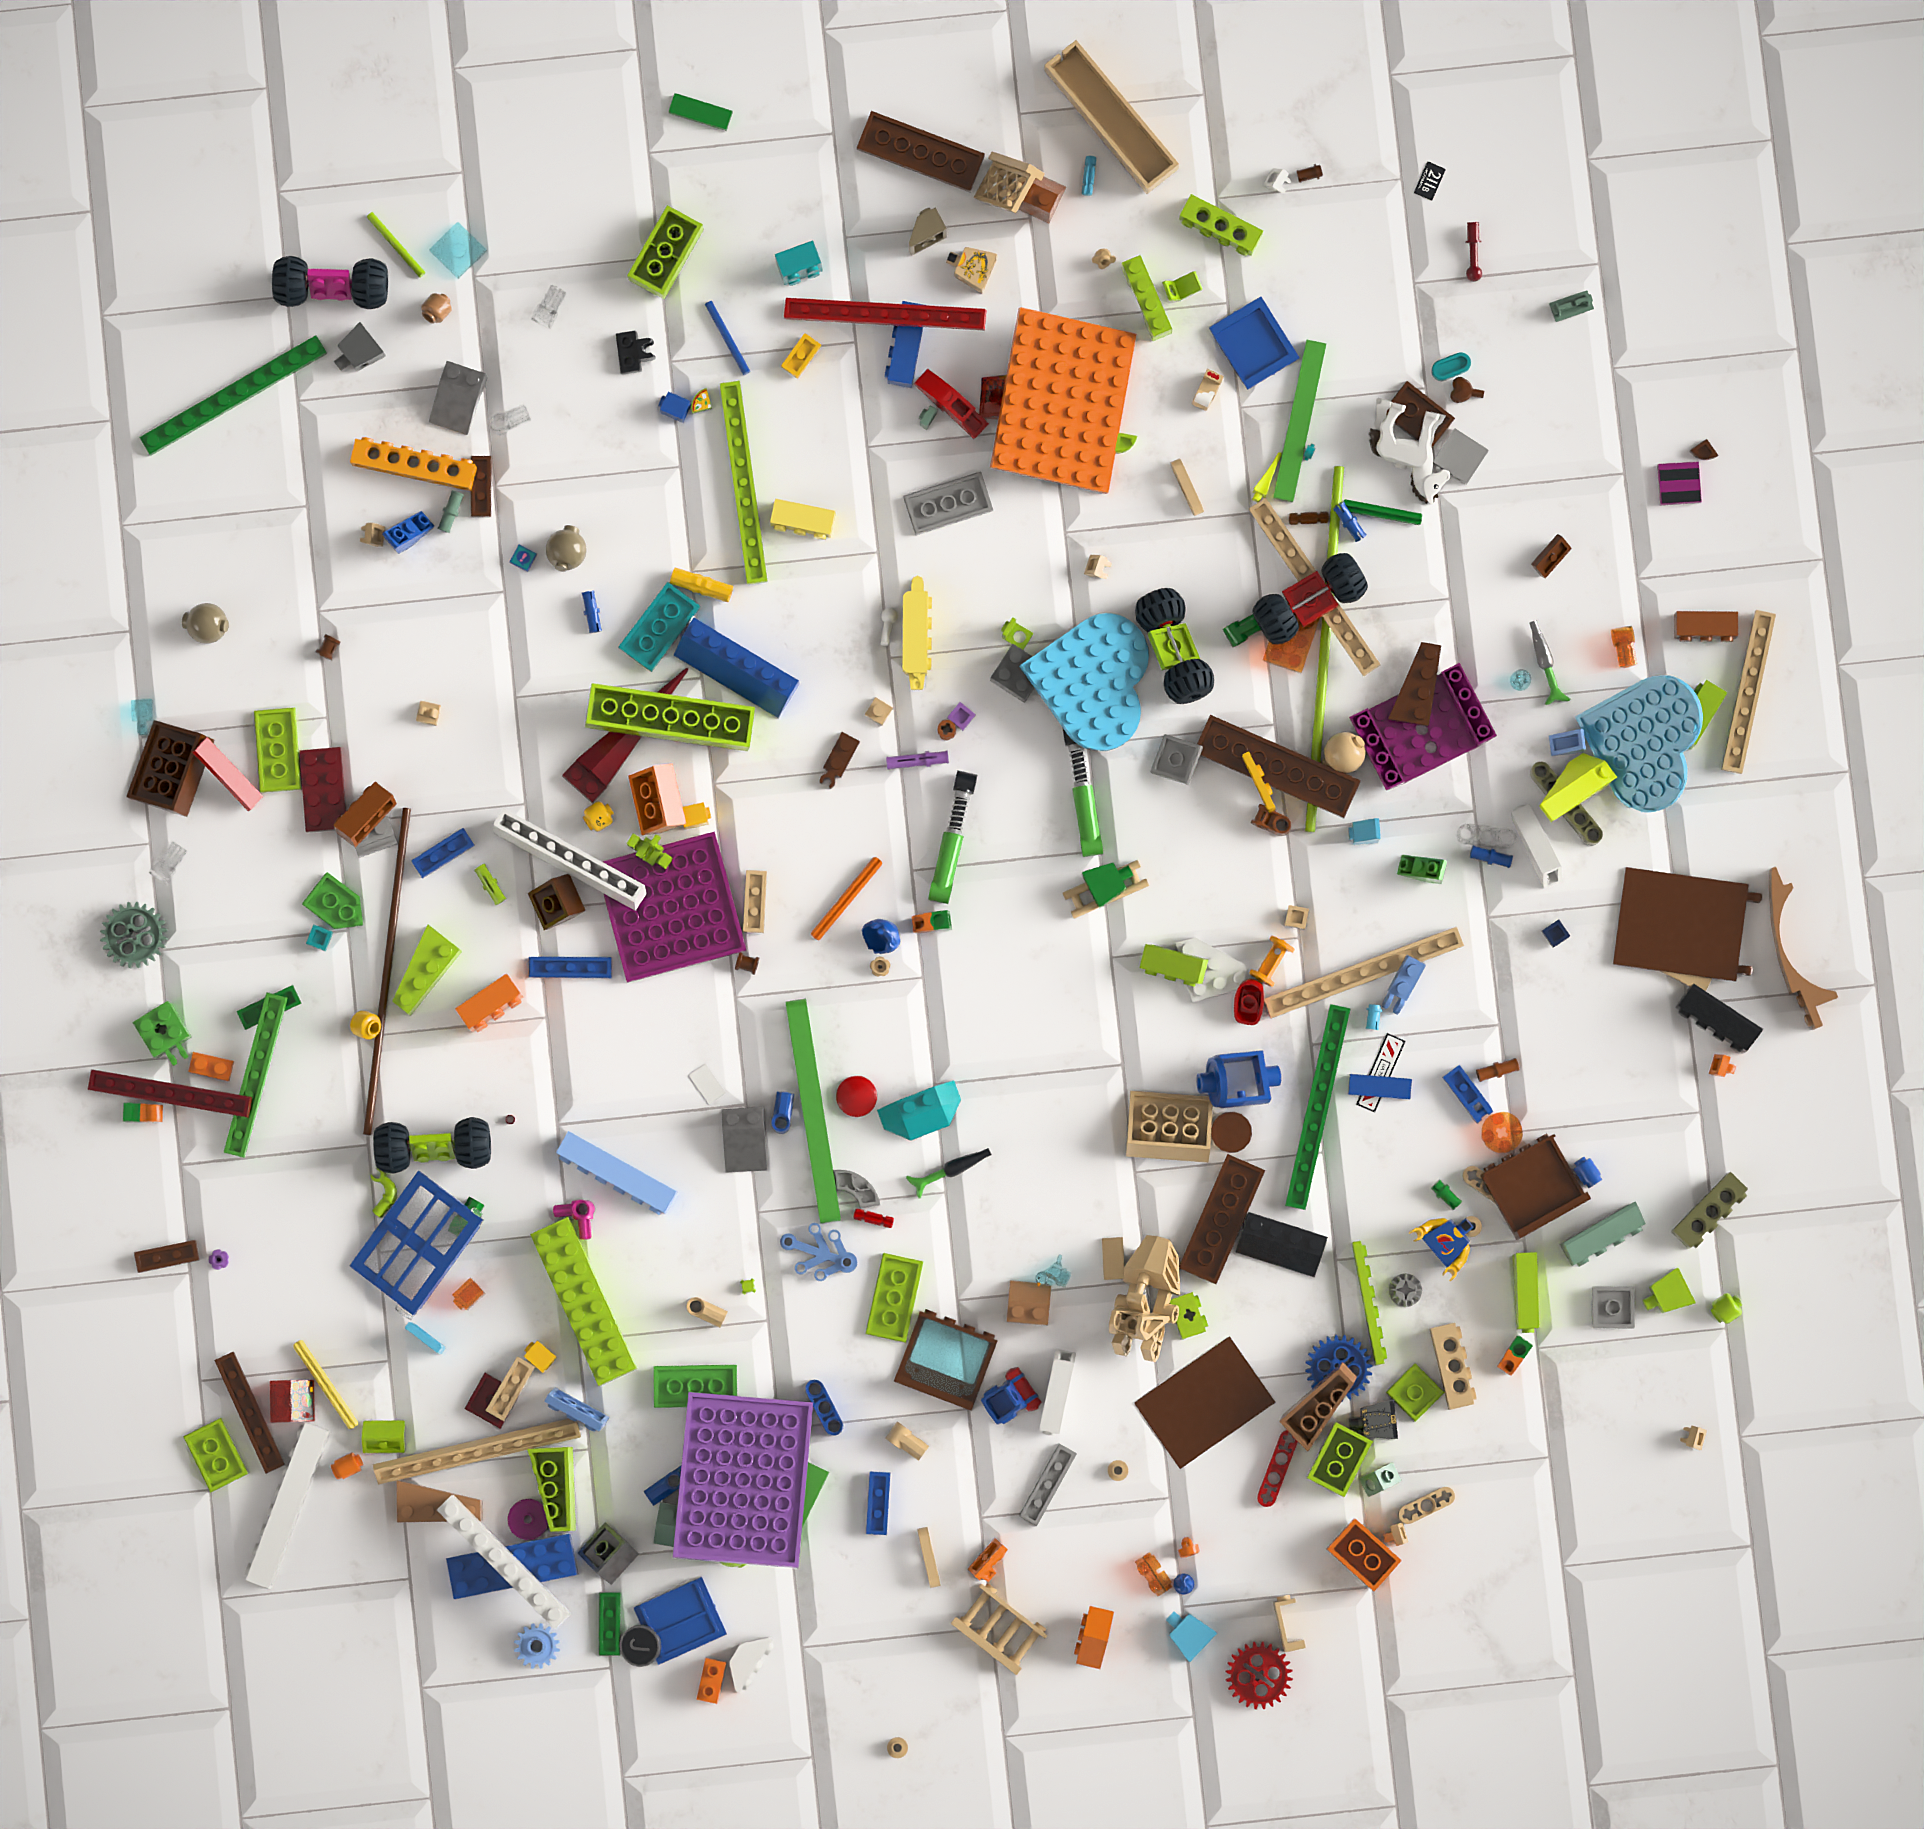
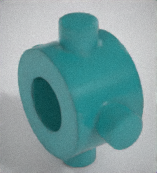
M1311 443V445L1307 446L1303 455L1305 457L1304 460L1308 461V459L1312 458L1316 449L1314 444Z

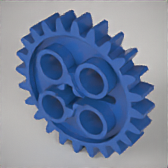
M1335 1334L1334 1340L1326 1336V1343L1319 1340V1348L1314 1345L1312 1346L1315 1353H1308L1312 1360L1305 1362L1311 1366V1368L1305 1369V1372L1311 1373L1307 1380H1314L1311 1388H1314L1324 1379L1323 1377L1335 1369L1336 1363L1340 1365L1342 1362L1345 1363L1349 1358L1354 1357L1355 1359L1352 1362L1346 1364L1348 1368L1352 1365L1359 1368V1373L1356 1375L1357 1378L1346 1394L1347 1398L1351 1400L1352 1393L1359 1396L1358 1389L1365 1391L1363 1383H1370L1366 1376H1371L1372 1372L1368 1371L1367 1368H1371L1373 1365L1366 1361L1371 1356H1364L1367 1348L1360 1350V1341L1353 1344L1354 1337L1346 1341L1345 1334L1341 1340L1338 1339L1337 1334ZM1340 1348L1347 1350V1356L1343 1359L1336 1357V1351ZM1322 1360L1330 1362V1368L1326 1371L1318 1367Z

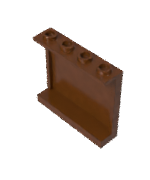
M1547 1133L1536 1139L1537 1144L1533 1146L1530 1143L1519 1148V1154L1515 1156L1512 1153L1501 1158V1164L1497 1166L1494 1163L1483 1168L1485 1173L1480 1175L1516 1240L1521 1239L1591 1199L1588 1192L1584 1193L1554 1140L1555 1134L1548 1136Z

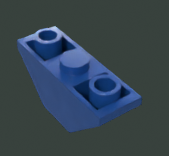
M420 511L384 531L382 535L393 549L400 554L418 542L434 528V525Z

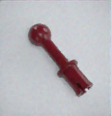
M1467 222V241L1465 243H1469L1470 267L1466 271V276L1470 281L1476 282L1482 277V270L1478 266V243H1482V240H1480L1479 222Z

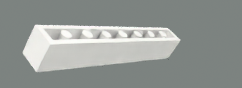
M504 808L493 823L496 835L635 911L646 895L645 885Z
M305 1423L304 1426L300 1425L296 1435L299 1438L297 1445H293L289 1453L291 1461L289 1465H285L281 1475L284 1477L282 1485L278 1484L274 1496L277 1497L274 1505H270L267 1516H269L268 1522L263 1524L260 1530L261 1541L254 1546L252 1555L255 1557L252 1564L248 1563L244 1575H247V1581L268 1589L272 1588L331 1431L309 1423Z
M451 1495L437 1509L554 1629H557L571 1615L454 1495Z

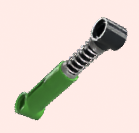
M1063 729L1065 746L1069 747L1068 752L1071 753L1069 756L1072 758L1070 762L1073 764L1071 767L1073 768L1072 773L1074 774L1073 779H1075L1072 790L1079 826L1082 856L1103 854V846L1099 832L1093 785H1090V782L1087 780L1089 779L1087 777L1088 772H1086L1087 766H1085L1087 761H1084L1085 755L1083 754L1085 750L1084 747L1074 742Z
M957 770L953 787L955 799L952 805L953 810H951L952 815L949 816L951 820L948 821L949 826L946 832H943L928 900L944 904L949 903L964 837L961 835L962 823H964L963 818H966L964 814L967 812L965 811L966 807H968L967 801L969 802L970 795L974 794L977 774Z

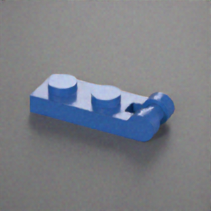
M1460 1065L1442 1077L1477 1124L1482 1121L1481 1118L1486 1114L1490 1115L1494 1112ZM1479 1102L1482 1108L1476 1112L1473 1106Z

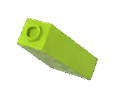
M1537 1252L1515 1253L1512 1257L1517 1329H1522V1333H1535L1534 1329L1539 1328Z

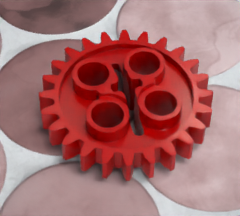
M1255 1641L1252 1643V1648L1244 1644L1245 1651L1238 1648L1239 1655H1231L1235 1661L1227 1662L1232 1667L1231 1670H1225L1226 1673L1231 1674V1677L1225 1679L1227 1682H1232L1228 1690H1235L1232 1697L1239 1695V1703L1246 1700V1707H1249L1251 1703H1253L1254 1709H1257L1258 1704H1261L1262 1708L1265 1709L1266 1703L1274 1707L1273 1700L1281 1702L1280 1694L1287 1696L1283 1691L1284 1688L1291 1689L1286 1684L1287 1681L1293 1680V1678L1287 1676L1293 1670L1286 1668L1291 1662H1284L1283 1659L1286 1654L1284 1653L1279 1656L1280 1648H1276L1273 1651L1271 1643L1267 1648H1265L1263 1641L1260 1643V1647H1257ZM1254 1655H1260L1263 1659L1262 1664L1258 1667L1253 1666L1251 1663V1658ZM1247 1663L1258 1672L1263 1670L1262 1675L1271 1681L1274 1687H1270L1261 1679L1256 1681V1676L1246 1669L1244 1664ZM1272 1667H1276L1279 1670V1676L1276 1679H1271L1268 1676V1671ZM1241 1672H1248L1250 1674L1249 1682L1241 1683L1239 1681V1674ZM1260 1684H1264L1267 1687V1692L1263 1696H1259L1255 1692L1256 1687Z

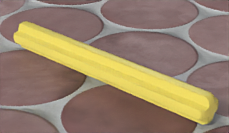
M302 1340L296 1342L293 1348L348 1429L356 1427L358 1421Z

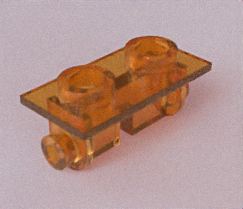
M1149 1552L1135 1561L1139 1573L1146 1578L1150 1590L1156 1593L1157 1596L1162 1595L1173 1587L1171 1585L1172 1581L1164 1570L1159 1574L1156 1572L1162 1566L1154 1554L1151 1555Z

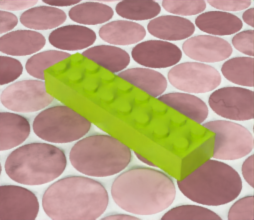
M592 683L585 728L748 752L755 707Z
M564 1218L530 1234L598 1386H602L637 1370V1366L570 1218Z

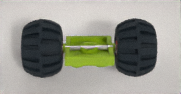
M1161 588L1147 593L1137 601L1135 607L1136 620L1141 628L1149 632L1147 635L1161 670H1168L1165 673L1163 682L1164 690L1168 697L1177 704L1192 703L1204 698L1213 690L1214 674L1209 665L1200 659L1186 623L1179 624L1183 621L1186 611L1183 598L1172 588Z
M465 1118L455 1125L454 1140H452L451 1133L409 1136L407 1127L400 1123L387 1122L381 1124L374 1130L373 1135L375 1164L377 1169L385 1173L394 1174L402 1172L410 1165L411 1151L413 1160L421 1163L428 1162L429 1160L448 1161L455 1159L456 1155L458 1164L465 1168L477 1169L483 1167L491 1159L489 1125L480 1118Z

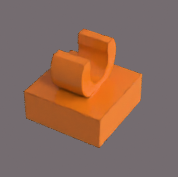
M1714 1054L1709 1074L1725 1077L1726 1073L1734 1074L1736 1066L1729 1064L1731 1057Z

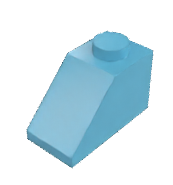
M1379 818L1352 823V827L1348 828L1349 840H1353V845L1379 842L1381 839Z

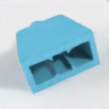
M1174 1611L1166 1619L1174 1628L1169 1636L1189 1662L1217 1634L1213 1629L1190 1614L1182 1619Z

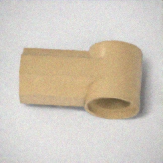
M698 1297L691 1298L686 1305L688 1313L719 1328L728 1312ZM695 1300L699 1301L702 1305L701 1310L697 1313L692 1312L690 1309V1303Z
M896 1422L885 1439L899 1449L902 1448L919 1461L929 1446L911 1434L912 1432L902 1424Z

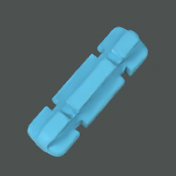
M1086 156L1084 185H1082V195L1092 196L1094 166H1096L1097 159L1095 156Z

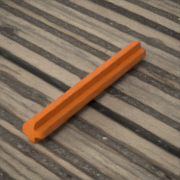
M877 857L872 858L811 932L812 937L816 940H820L881 867L882 861Z

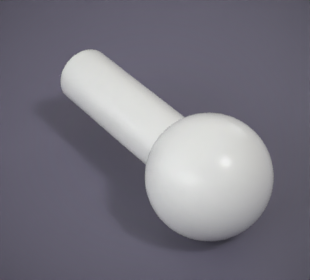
M886 608L881 613L884 626L880 644L883 646L889 645L891 627L897 620V612L892 608Z

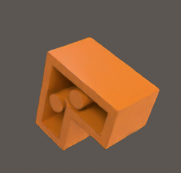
M1090 1606L1088 1614L1083 1613L1081 1625L1085 1627L1084 1629L1080 1628L1078 1640L1081 1643H1076L1074 1654L1078 1655L1076 1664L1101 1669L1111 1629L1113 1611Z

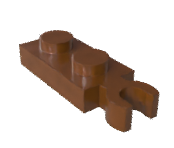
M841 732L823 766V769L828 772L820 777V784L828 778L831 780L829 788L832 789L835 785V776L842 778L860 744L859 740Z

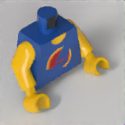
M1439 1218L1425 1222L1419 1228L1410 1230L1409 1234L1417 1233L1418 1237L1413 1240L1414 1242L1423 1239L1447 1267L1442 1275L1444 1276L1446 1272H1450L1452 1277L1449 1281H1452L1456 1277L1457 1272L1467 1262L1470 1252V1246L1468 1245L1470 1240L1465 1234L1474 1227L1467 1218L1458 1225L1452 1219Z

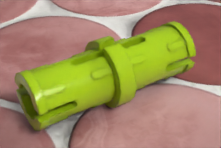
M482 864L474 870L483 884L484 891L487 890L495 905L507 899L497 885V879L492 877L486 864Z

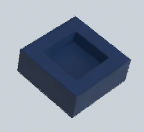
M1559 919L1541 931L1552 948L1570 937V934Z

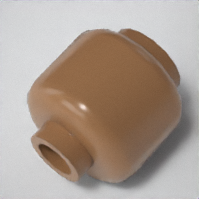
M432 293L421 306L422 316L432 324L441 323L452 311L450 299L442 293Z

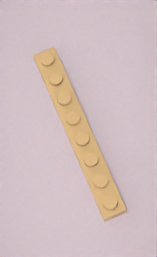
M1755 610L1721 768L1724 771L1738 774L1743 773L1776 618L1774 613Z

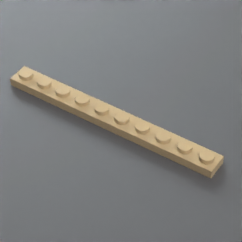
M1266 497L1249 508L1250 513L1298 582L1316 571ZM1339 603L1337 608L1322 616L1363 677L1380 666L1379 661Z
M1457 927L1270 996L1264 999V1003L1272 1019L1397 972L1406 955L1424 962L1461 948L1464 944Z
M565 1419L373 1464V1470L379 1485L580 1438L581 1433L578 1422Z

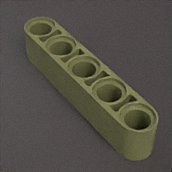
M1542 761L1535 763L1530 770L1532 780L1547 795L1549 792L1548 784L1555 783L1558 776L1547 763ZM1542 767L1545 770V776H1537L1535 768ZM1581 804L1562 815L1587 845H1596L1602 839L1603 831ZM1575 815H1582L1585 819L1584 824H1577L1574 820ZM1593 830L1597 832V840H1590L1587 836L1588 831Z

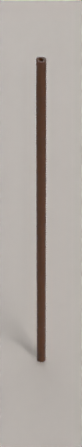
M403 808L377 1015L381 1022V1029L374 1040L364 1135L372 1134L411 808Z

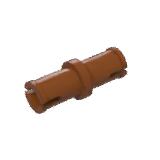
M1516 1058L1502 1063L1494 1062L1491 1066L1476 1069L1479 1082L1494 1077L1501 1078L1504 1074L1519 1071V1064Z

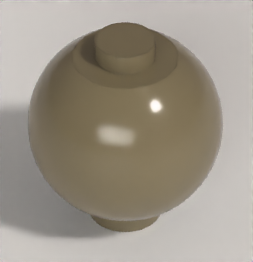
M564 526L563 530L552 534L547 541L546 556L558 571L566 572L567 570L575 569L586 557V543L582 536L579 535L580 530L575 526Z
M211 603L199 604L192 608L189 613H184L182 617V627L187 629L189 635L195 641L203 644L217 642L229 628V622L223 610Z

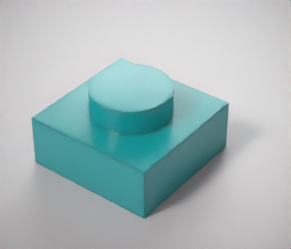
M313 924L306 944L326 952L334 932Z

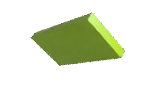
M296 708L254 711L260 793L302 790Z
M883 1253L865 1334L906 1343L924 1261Z

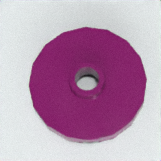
M522 1499L516 1502L509 1510L507 1517L508 1526L516 1537L523 1540H534L542 1536L547 1530L548 1521L543 1504L539 1501ZM525 1516H531L532 1521L526 1523L524 1521Z

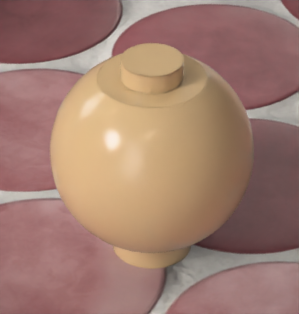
M1349 732L1335 734L1326 743L1324 749L1325 758L1322 760V763L1343 773H1351L1357 770L1365 759V743L1363 739Z

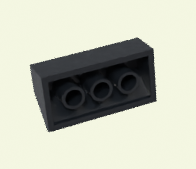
M1694 983L1688 987L1675 1007L1679 1010L1678 1013L1686 1019L1691 1017L1696 1021L1695 1025L1703 1030L1709 1029L1713 1032V1037L1721 1042L1726 1040L1731 1044L1730 1048L1738 1053H1741V1051L1747 1052L1763 1031V1028Z
M1248 1212L1235 1253L1315 1277L1328 1237Z

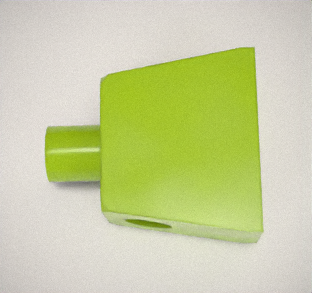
M1679 1268L1673 1269L1649 1286L1652 1295L1642 1300L1647 1311L1658 1306L1661 1313L1696 1303Z

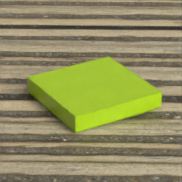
M1416 1363L1386 1391L1414 1422L1445 1393Z

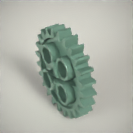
M127 902V908L120 904V911L112 909L114 915H106L109 922H102L106 930L100 931V933L105 935L100 941L107 943L102 948L103 950H110L107 956L112 957L114 955V963L121 960L120 966L122 967L127 962L130 969H132L134 963L137 968H141V962L149 966L148 959L155 962L154 955H162L158 949L166 948L161 942L168 940L167 937L162 936V933L168 930L161 928L165 921H158L161 914L153 915L155 911L153 907L147 911L148 905L145 903L140 908L139 902H136L134 907H132L130 902ZM142 916L144 918L143 925L136 927L134 924L135 919ZM119 925L125 926V932L122 935H117L115 932ZM147 927H151L149 931L137 934V939L135 940L132 938H128L120 944L117 943V941L120 939L130 937L132 935L131 931H135L136 933H138L146 929ZM146 935H151L152 943L145 946L142 942L143 938ZM132 944L133 951L130 954H125V945Z

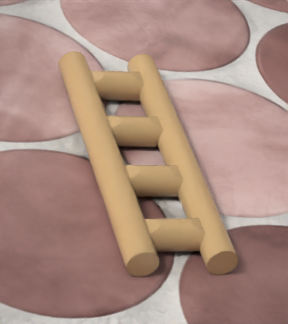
M1138 860L1117 868L1119 870L1129 865L1134 876L1130 878L1132 885L1127 886V889L1111 902L1149 886L1147 879L1140 881L1135 869L1141 867ZM1086 883L1062 893L1065 900L1072 898L1076 907L1075 910L1071 911L1074 919L1098 909L1095 901L1087 905H1083L1079 894L1089 890Z

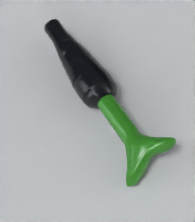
M987 1148L948 1161L944 1164L943 1169L923 1178L906 1176V1179L916 1187V1194L920 1199L927 1184L945 1176L955 1177L992 1154L990 1149Z

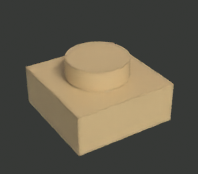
M875 697L865 716L883 726L893 707Z
M1289 905L1285 926L1305 930L1309 909Z

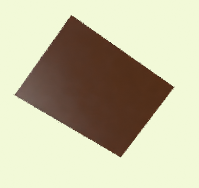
M1230 1336L1134 1402L1180 1469L1276 1403Z

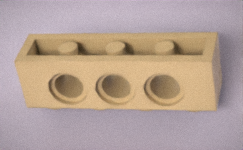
M1452 1323L1430 1328L1448 1410L1473 1405L1477 1397L1474 1387L1471 1388L1469 1383L1472 1375L1470 1368L1466 1367L1464 1359H1467L1465 1347L1460 1345L1459 1339L1462 1338L1460 1326L1456 1327V1324ZM1446 1340L1454 1342L1455 1347L1453 1351L1448 1352L1444 1349L1443 1345ZM1451 1360H1456L1459 1363L1458 1371H1450L1448 1364ZM1460 1380L1463 1382L1464 1389L1462 1392L1454 1390L1453 1384L1455 1381Z

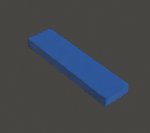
M529 957V978H612V957Z

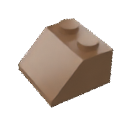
M1010 1281L1007 1322L1048 1326L1051 1284L1041 1283L1038 1287L1037 1283Z

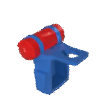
M1019 1367L1009 1369L1005 1375L1006 1381L1001 1386L995 1385L983 1394L984 1397L981 1398L985 1409L996 1424L1009 1422L1017 1416L1019 1410L1024 1408L1027 1411H1035L1042 1403L1038 1397L1039 1395L1034 1391Z

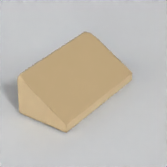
M1123 1237L1102 1238L1104 1280L1124 1279Z

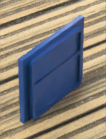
M1261 296L1209 327L1216 342L1247 390L1300 359Z
M702 1577L634 1607L640 1624L654 1629L653 1631L661 1639L662 1648L659 1657L656 1659L658 1665L727 1635L715 1608L716 1605L713 1603Z

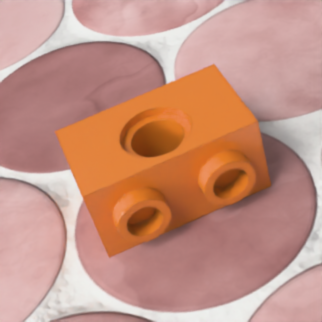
M705 1658L696 1700L718 1703L727 1662Z

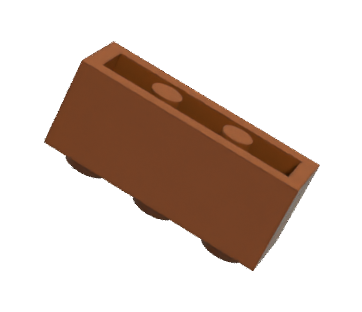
M1676 611L1674 614V638L1679 639L1680 642H1691L1692 639H1700V642H1712V639H1721V642H1733V639L1738 637V612Z
M374 782L364 790L358 800L351 803L349 809L343 815L337 818L333 825L337 834L356 848L396 806L393 794L377 782Z

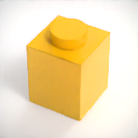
M704 802L682 807L686 824L683 825L685 830L709 825L708 819L712 817L710 808L705 807Z
M539 1341L531 1342L524 1350L526 1352L524 1357L542 1373H545L557 1358Z

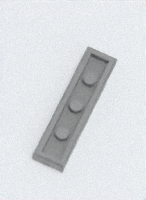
M1060 1443L1058 1444L1019 1517L1035 1526L1039 1524L1075 1459L1076 1452Z

